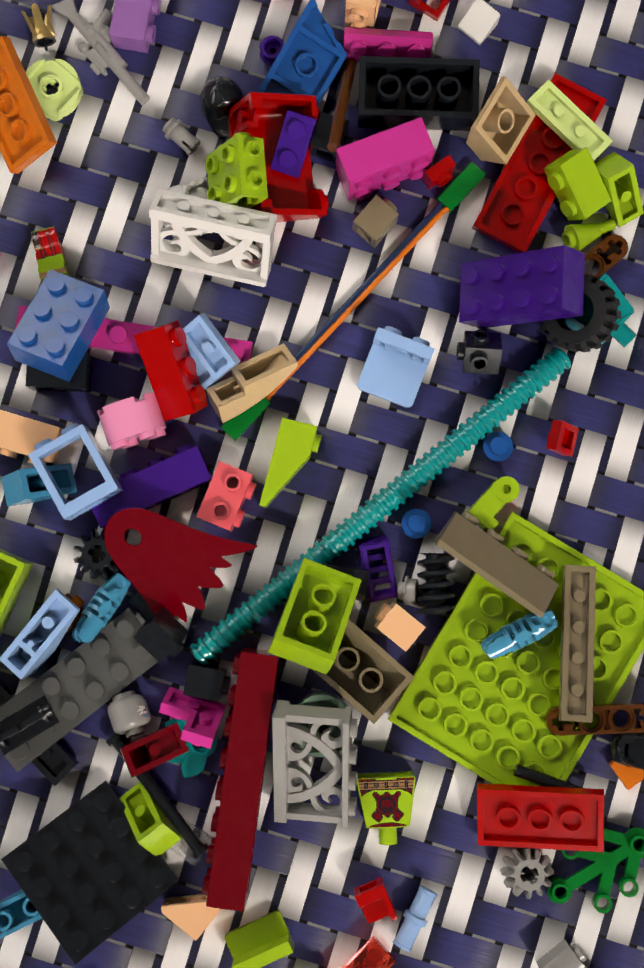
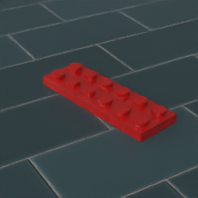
M554 73L551 82L595 123L607 99ZM535 115L505 165L472 227L477 232L518 253L527 251L556 197L554 190L548 184V177L544 168L568 151L573 150L537 115Z

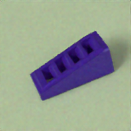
M382 535L358 540L357 544L362 569L369 570L366 588L369 602L397 598L398 588L387 536ZM382 547L383 551L367 554L366 550ZM385 559L383 564L369 566L371 561ZM387 571L388 575L371 578V574ZM390 584V588L375 591L373 589L375 585Z

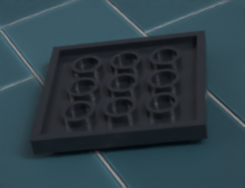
M104 781L1 859L75 965L179 881L161 855H153L137 842L124 813L126 807L107 781Z

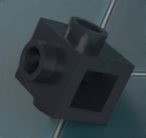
M485 330L465 331L463 342H458L456 359L462 362V372L475 375H498L502 355L501 333L487 332Z

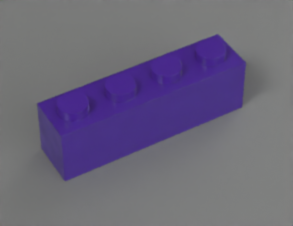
M187 444L174 451L176 455L164 459L163 456L150 460L147 462L148 467L137 472L136 468L121 473L119 475L120 480L118 481L124 491L92 508L99 527L105 529L109 519L122 509L142 508L149 510L210 483L212 475L201 449L198 446L192 447L191 444ZM106 481L100 482V483H98V484L92 486V489L95 488V487H97L98 485H100V484L106 482Z

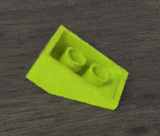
M304 558L268 652L327 674L335 662L362 580Z

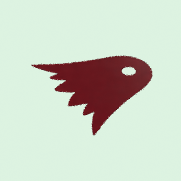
M127 508L115 513L107 522L104 532L105 545L112 560L138 590L152 612L155 613L164 606L174 617L176 615L184 622H187V614L183 603L200 610H205L204 598L198 586L204 588H222L224 586L211 567H231L232 564L222 558V556L243 553L257 547L254 544L234 541L202 532L142 508ZM135 529L139 531L142 537L140 544H129L124 537L126 530Z

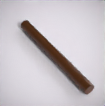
M352 58L346 59L327 145L328 150L331 152H336V149L340 147L356 68V61Z

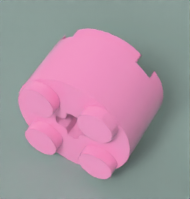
M154 392L143 394L144 399L138 401V398L133 396L102 407L103 410L97 411L108 446H111L112 450L136 446L139 444L138 439L139 441L153 440L166 435V424Z

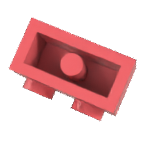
M219 461L196 517L231 532L234 526L239 528L246 512L241 510L245 499L251 500L257 483L253 482L254 475Z

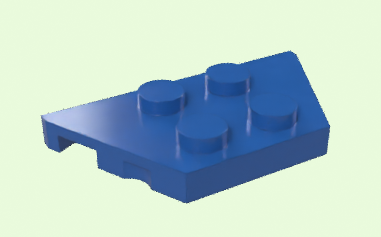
M315 0L308 2L257 92L316 96L318 107L346 59L347 54L340 42L335 38L332 28L325 21Z

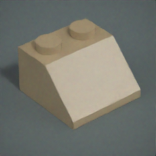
M502 76L473 123L466 144L481 161L507 164L536 115L507 77Z

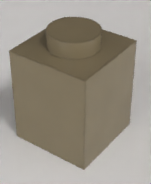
M376 195L354 219L352 230L375 248L397 223L399 213L396 212L397 207L387 198L382 200Z

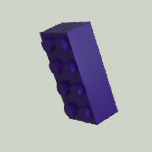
M562 245L461 263L459 322L482 329L583 316L585 253Z

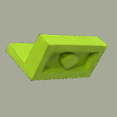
M275 910L227 932L224 937L233 957L232 968H261L294 952V941L280 910Z

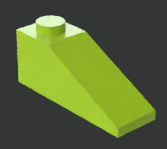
M282 417L259 504L261 507L267 508L307 463L311 453L318 452L322 435L317 434V426Z

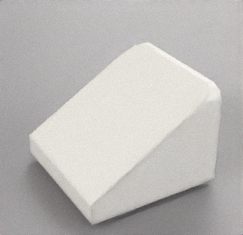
M475 0L457 28L480 46L498 25L500 13L484 0Z

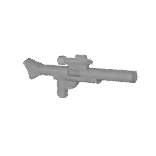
M63 0L53 4V10L70 20L93 47L89 50L85 42H81L78 45L79 51L84 53L92 62L90 68L96 75L101 73L107 76L106 68L110 67L141 105L146 104L150 99L149 95L126 70L128 64L111 45L112 41L109 37L110 28L107 25L111 22L113 14L105 8L94 23H87L78 13L75 0Z

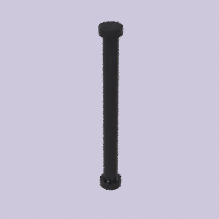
M115 733L106 743L109 747L113 746L124 760L120 748L127 745V743L122 738L124 734ZM148 771L137 775V779L194 852L192 856L196 860L208 850V844L201 842Z

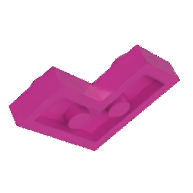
M169 686L162 700L159 713L168 715L173 719L187 721L180 739L190 742L195 746L210 749L223 718L226 705L212 700L183 695L182 690Z

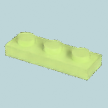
M549 79L527 101L533 112L573 150L587 147L593 161L613 142Z

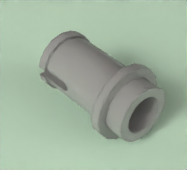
M171 118L162 129L165 133V138L167 140L172 139L187 155H191L197 149L195 145L199 146L201 143L199 139L182 126L180 119Z

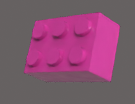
M420 117L337 148L335 169L347 200L356 199V201H361L370 197L372 192L382 188L384 191L391 190L397 187L400 181L408 178L411 180L422 178L425 171L431 166L435 150L423 119Z

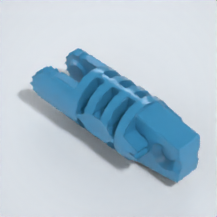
M118 572L113 573L98 588L95 595L82 611V616L76 623V627L73 628L71 635L74 641L92 642L101 628L106 626L116 609L120 606L131 584L127 578Z
M547 608L542 618L531 613L499 628V631L483 639L481 649L488 657L495 659L540 640L559 625L552 610Z

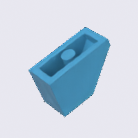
M71 463L47 466L63 496L77 492ZM35 467L19 469L1 477L7 507L35 503L52 498Z

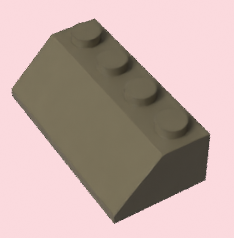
M465 510L461 515L455 511L434 540L436 545L536 616L542 618L559 585L552 580L555 574L541 564L537 568L529 564L527 560L530 556L516 546L510 550L501 543L505 538L489 528L485 533L476 526L479 520Z
M348 620L335 662L328 673L323 674L313 670L373 724L377 722L414 679L410 672L350 620Z

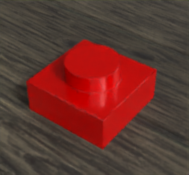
M450 155L446 156L425 171L423 183L429 190L436 185L439 188L444 186L453 178L452 174L456 163Z
M553 420L547 437L546 449L562 456L572 457L579 428L562 420Z

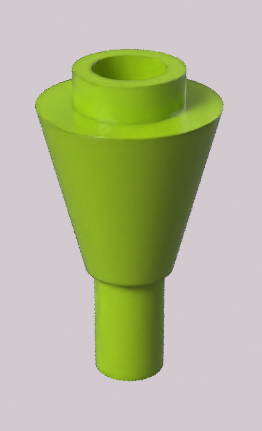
M609 219L598 224L566 225L562 233L563 245L580 251L599 238L600 235L616 230V222L614 219Z

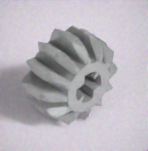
M512 847L511 852L514 857L503 856V861L508 866L500 869L501 874L507 877L503 882L506 888L513 887L512 892L517 897L524 891L526 899H531L532 891L534 890L539 896H542L543 890L540 887L542 885L551 887L552 884L547 876L554 874L553 868L547 866L551 859L548 855L541 856V849L533 848L531 851L530 848H522V852L519 853L516 847ZM526 866L532 872L529 876H526L522 871Z

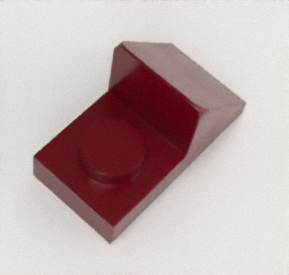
M177 722L149 735H143L120 748L132 778L189 751L186 742L180 739L182 732Z

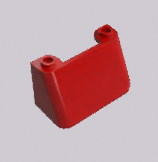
M263 92L248 93L233 105L230 110L229 134L231 138L235 133L247 132L252 137L263 138L268 198L251 209L277 214V222L319 219L326 216L329 205L328 197L322 189H314L310 145L299 178L270 169L287 110L290 109L316 118L317 124L320 110L317 107L316 96Z

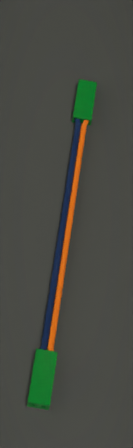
M471 162L437 198L438 203L433 210L294 356L298 363L297 368L270 394L243 413L226 421L221 428L236 441L269 407L271 397L433 225L446 212L451 214L484 179L486 174Z

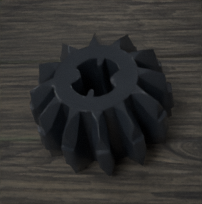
M91 529V539L85 535L80 536L81 542L85 544L84 547L74 546L75 551L82 552V556L74 558V562H84L85 564L80 568V572L84 574L91 569V579H97L99 572L103 579L109 578V569L114 573L120 571L107 551L104 538L105 529L101 531L100 536L96 529ZM99 546H102L101 551L106 553L105 558H99L100 562H98V557L94 555L95 549L100 550Z

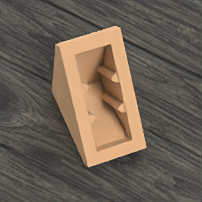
M202 894L165 898L161 906L162 914L195 941L221 909L206 907L207 896Z

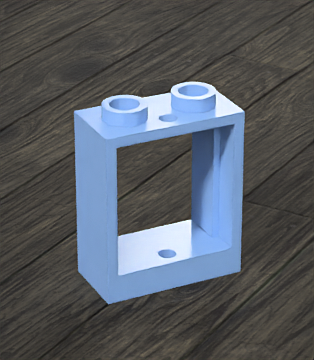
M77 423L64 428L61 431L62 436L53 441L48 438L34 446L35 451L28 454L65 520H72L124 491L89 427L83 424L78 426ZM82 438L106 482L67 503L43 459Z

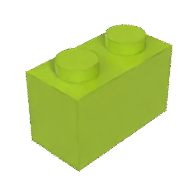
M587 147L570 150L544 168L548 177V184L554 190L560 202V209L568 221L587 219L612 201Z

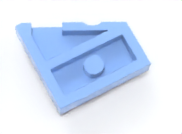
M205 313L198 315L183 328L190 355L196 363V372L204 390L241 362Z

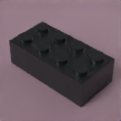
M360 56L357 128L390 129L422 117L427 130L470 131L479 115L480 60Z

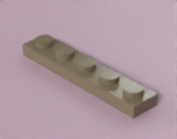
M563 566L559 687L560 721L592 723L596 591V567Z

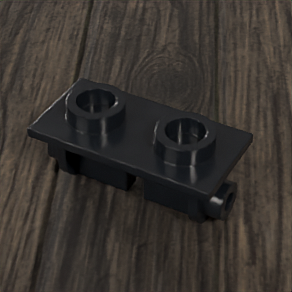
M45 695L0 721V749L3 755L8 754L60 722Z

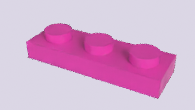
M345 27L344 50L347 54L346 59L352 58L355 61H360V56L431 58L433 32Z

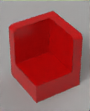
M382 876L354 888L355 899L359 908H362L368 923H373L387 916H390L392 921L398 919L396 909Z

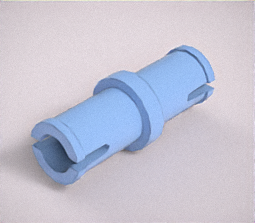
M422 885L419 886L410 909H406L403 914L405 919L396 938L393 940L397 947L407 952H411L421 927H425L428 922L426 917L438 895L431 889Z

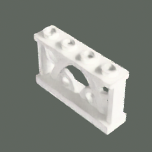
M157 188L149 208V218H151L150 261L152 263L260 287L266 286L272 265L277 214ZM163 221L169 222L172 227L163 228ZM205 230L219 233L225 241L232 245L220 250L208 249L194 235H199ZM168 235H177L172 240L164 239ZM253 241L263 243V250L252 244ZM249 252L255 254L258 259H253Z

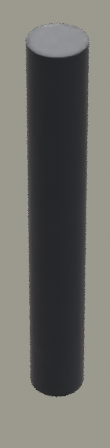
M516 764L513 776L541 786L583 788L520 764Z

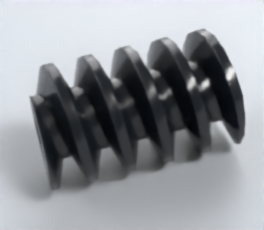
M419 553L426 556V558L417 561V565L426 568V570L417 573V577L426 580V582L417 585L418 590L425 592V595L417 597L418 602L425 604V607L417 610V614H447L446 611L455 609V604L446 601V599L455 596V592L446 589V587L455 584V580L447 577L448 574L455 572V568L447 565V562L453 561L455 558L447 553Z

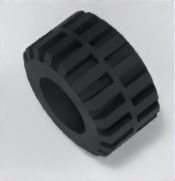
M590 274L584 275V296H588L592 300L594 307L593 316L588 325L580 330L573 331L567 326L565 318L540 321L543 325L539 328L542 333L548 335L546 339L560 348L574 352H591L592 348L599 349L603 347L601 344L603 341L609 342L613 338L610 335L612 330L617 331L619 325L616 324V320L621 319V312L617 308L621 306L620 301L614 296L616 294L615 291L607 283Z

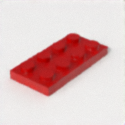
M478 783V845L604 852V789Z

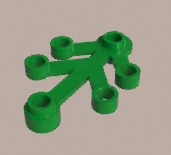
M633 827L622 833L604 828V840L620 845L610 852L605 850L604 852L574 851L567 854L565 850H560L567 859L580 857L594 862L566 879L561 876L551 877L549 879L552 883L551 887L545 886L546 894L550 900L557 904L567 902L573 890L601 874L597 893L592 897V905L599 913H608L613 905L609 896L617 863L625 858L627 860L624 877L619 879L618 889L624 896L634 897L639 890L636 876L640 859L644 858V829ZM642 839V846L635 849L633 846L634 841ZM626 882L633 883L630 891H624L623 889ZM558 887L565 888L562 896L555 895V890ZM600 898L607 899V903L604 907L597 906V902Z

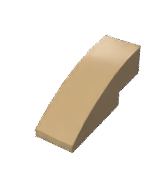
M281 344L233 367L231 369L232 377L206 388L210 404L222 423L243 413L270 394L297 368L298 363L285 344Z

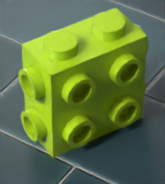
M247 132L235 133L233 137L219 145L206 156L205 170L208 173L209 188L207 198L209 200L251 209L268 198L263 138L252 137Z

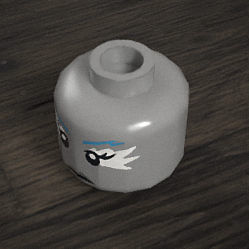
M127 691L112 698L113 702L107 708L114 733L126 734L127 739L144 734V727L151 722V715L145 697L136 694L135 691Z

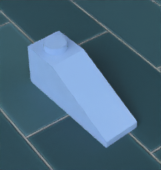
M55 589L2 654L0 661L21 680L35 675L54 653L80 611V608L59 589Z

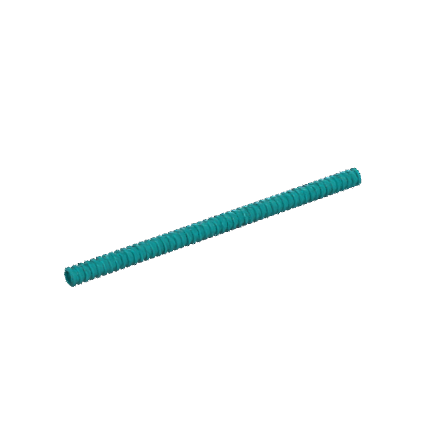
M553 347L551 354L547 352L544 355V359L540 358L537 361V365L533 364L530 366V371L525 370L523 372V377L518 376L515 379V383L511 382L508 384V389L503 388L501 390V395L497 393L494 396V400L490 399L487 401V406L483 405L480 407V412L475 411L473 418L468 417L465 424L461 423L458 425V430L453 429L451 436L446 435L443 442H437L438 446L436 448L432 446L429 454L425 452L422 459L418 458L415 461V465L410 464L408 466L409 470L407 472L403 470L401 472L402 476H396L393 483H387V488H381L379 495L374 494L371 501H365L366 505L364 507L359 506L357 513L353 511L351 513L352 517L343 519L344 523L342 525L338 523L335 531L331 529L329 531L330 535L327 537L324 535L320 543L316 541L314 543L315 547L313 549L309 547L307 549L308 553L305 555L302 553L298 561L294 559L291 567L289 565L285 567V572L280 571L276 579L274 577L270 579L271 583L269 585L267 583L263 585V590L258 589L255 596H249L247 603L243 601L241 608L236 607L233 614L229 613L226 615V620L221 619L219 626L214 625L211 632H205L204 638L199 637L197 644L192 643L190 645V650L195 658L202 665H209V660H215L218 652L222 654L224 652L223 648H229L232 646L231 642L233 640L235 642L239 640L238 636L240 634L242 636L246 634V629L251 630L255 622L257 624L260 623V618L262 616L266 618L268 616L267 612L270 610L273 612L277 604L279 606L282 605L284 598L288 600L304 558L317 563L327 564L329 562L332 564L335 556L339 558L341 556L340 552H346L350 544L354 546L356 544L354 541L357 538L361 540L363 538L362 534H368L371 527H377L376 523L378 521L383 522L385 520L383 518L385 515L390 516L393 509H399L398 505L400 503L405 504L407 497L411 499L413 492L416 491L418 493L421 491L420 487L422 485L424 487L427 486V481L429 479L433 481L435 474L440 475L443 468H449L450 462L455 463L457 456L462 457L464 455L463 451L471 450L472 444L474 446L477 445L479 438L483 440L486 437L485 433L490 434L493 431V427H499L500 421L505 422L507 415L512 416L514 414L513 410H519L521 404L525 405L529 402L528 398L533 399L536 396L535 392L540 393L543 390V386H549L550 380L555 381L557 374L561 376L564 373V369L568 370L571 367V361L566 353L560 348Z

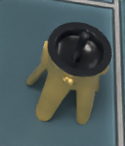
M33 3L31 6L33 17L28 18L24 11H21L32 32L33 45L39 48L44 47L45 51H48V47L56 43L55 32L52 26L51 4L47 6L44 24L38 5Z

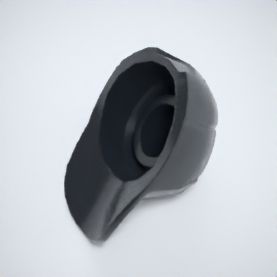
M223 76L212 78L206 82L200 95V106L213 132L221 138H230L229 113L232 106L240 101L244 95L239 85L230 78Z

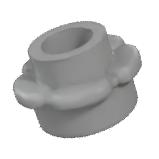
M405 576L404 582L398 583V599L403 600L405 605L418 603V579H409V576Z

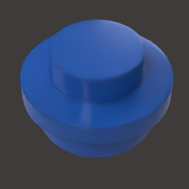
M493 432L483 442L484 454L492 461H504L513 451V442L507 434Z
M411 509L402 518V530L410 538H422L431 529V518L424 510Z

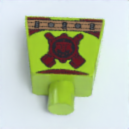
M413 771L357 773V786L366 828H378L380 845L397 844V827L410 826L416 781Z

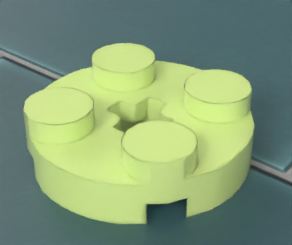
M45 59L33 63L26 70V75L46 118L52 121H59L76 109L83 96V88L77 72L69 63L61 59H55V61H45ZM56 83L59 84L57 87L58 91L55 94H47L46 86L48 84L52 86Z

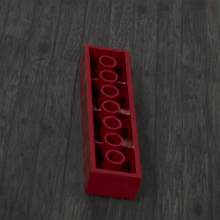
M245 647L241 654H237L234 657L232 675H238L237 684H233L230 688L228 706H233L232 715L229 714L228 718H226L224 737L229 738L228 745H224V750L222 749L219 768L225 769L224 776L220 775L215 793V800L220 801V806H216L211 822V832H216V837H212L207 852L206 863L212 864V866L207 869V874L203 881L202 895L207 896L206 907L244 912L280 661L279 656L269 653L268 650Z

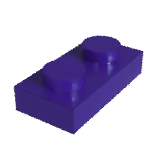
M290 109L287 110L270 169L296 178L300 177L317 122L316 118Z

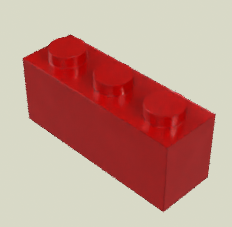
M179 320L134 335L164 421L194 414L208 406L206 392L200 384L196 372V363L190 355L186 343V334L181 328Z

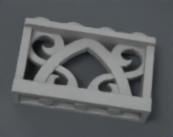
M277 700L272 717L274 822L287 823V819L336 823L342 824V827H348L350 816L356 815L357 797H351V792L356 791L357 771H352V765H356L358 746L352 745V738H357L358 719L352 718L353 707L346 706V709L291 705L290 701ZM298 723H308L312 724V726L310 729ZM321 725H334L340 729L341 735L337 738L331 737L329 733L332 728H328L323 731L321 736L317 733V730ZM303 741L306 742L305 747L301 750L294 749L291 745L296 742L301 746ZM312 746L321 752L333 766L325 776L314 783L307 771L291 764V761H297L307 756ZM342 747V755L339 753L337 748ZM300 777L303 781L296 784L292 781V778ZM341 777H342V786L336 784V783L340 780ZM321 794L324 801L331 803L332 800L329 796L335 794L339 797L340 803L339 805L322 804L317 796ZM308 799L311 800V803L301 802V801H305V800H308Z

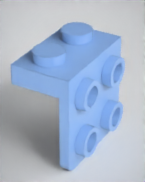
M385 326V329L378 327L357 387L368 394L402 407L410 408L414 403L435 348L430 347V342L422 338L413 337L411 340L401 336L402 332L396 328Z

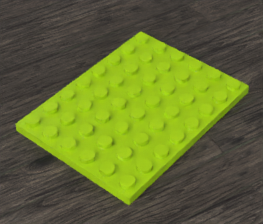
M510 512L498 532L500 536L505 538L501 544L510 550L516 546L530 556L527 560L529 564L535 568L541 564L555 574L552 580L559 585L547 608L552 610L559 626L530 645H526L513 653L509 652L498 658L491 659L481 649L483 639L499 631V628L532 612L475 572L455 604V609H452L415 671L414 679L405 688L387 719L492 784L541 786L513 776L516 764L567 781L594 735H555L547 729L544 723V715L551 707L559 706L563 566L596 567L593 704H612L644 649V591L514 512ZM593 711L592 723L582 722L584 727L592 728L596 725L598 720L596 713ZM557 713V718L551 721V723L557 725L558 729L561 728V723L566 722L573 723V729H577L575 721H560L559 713Z

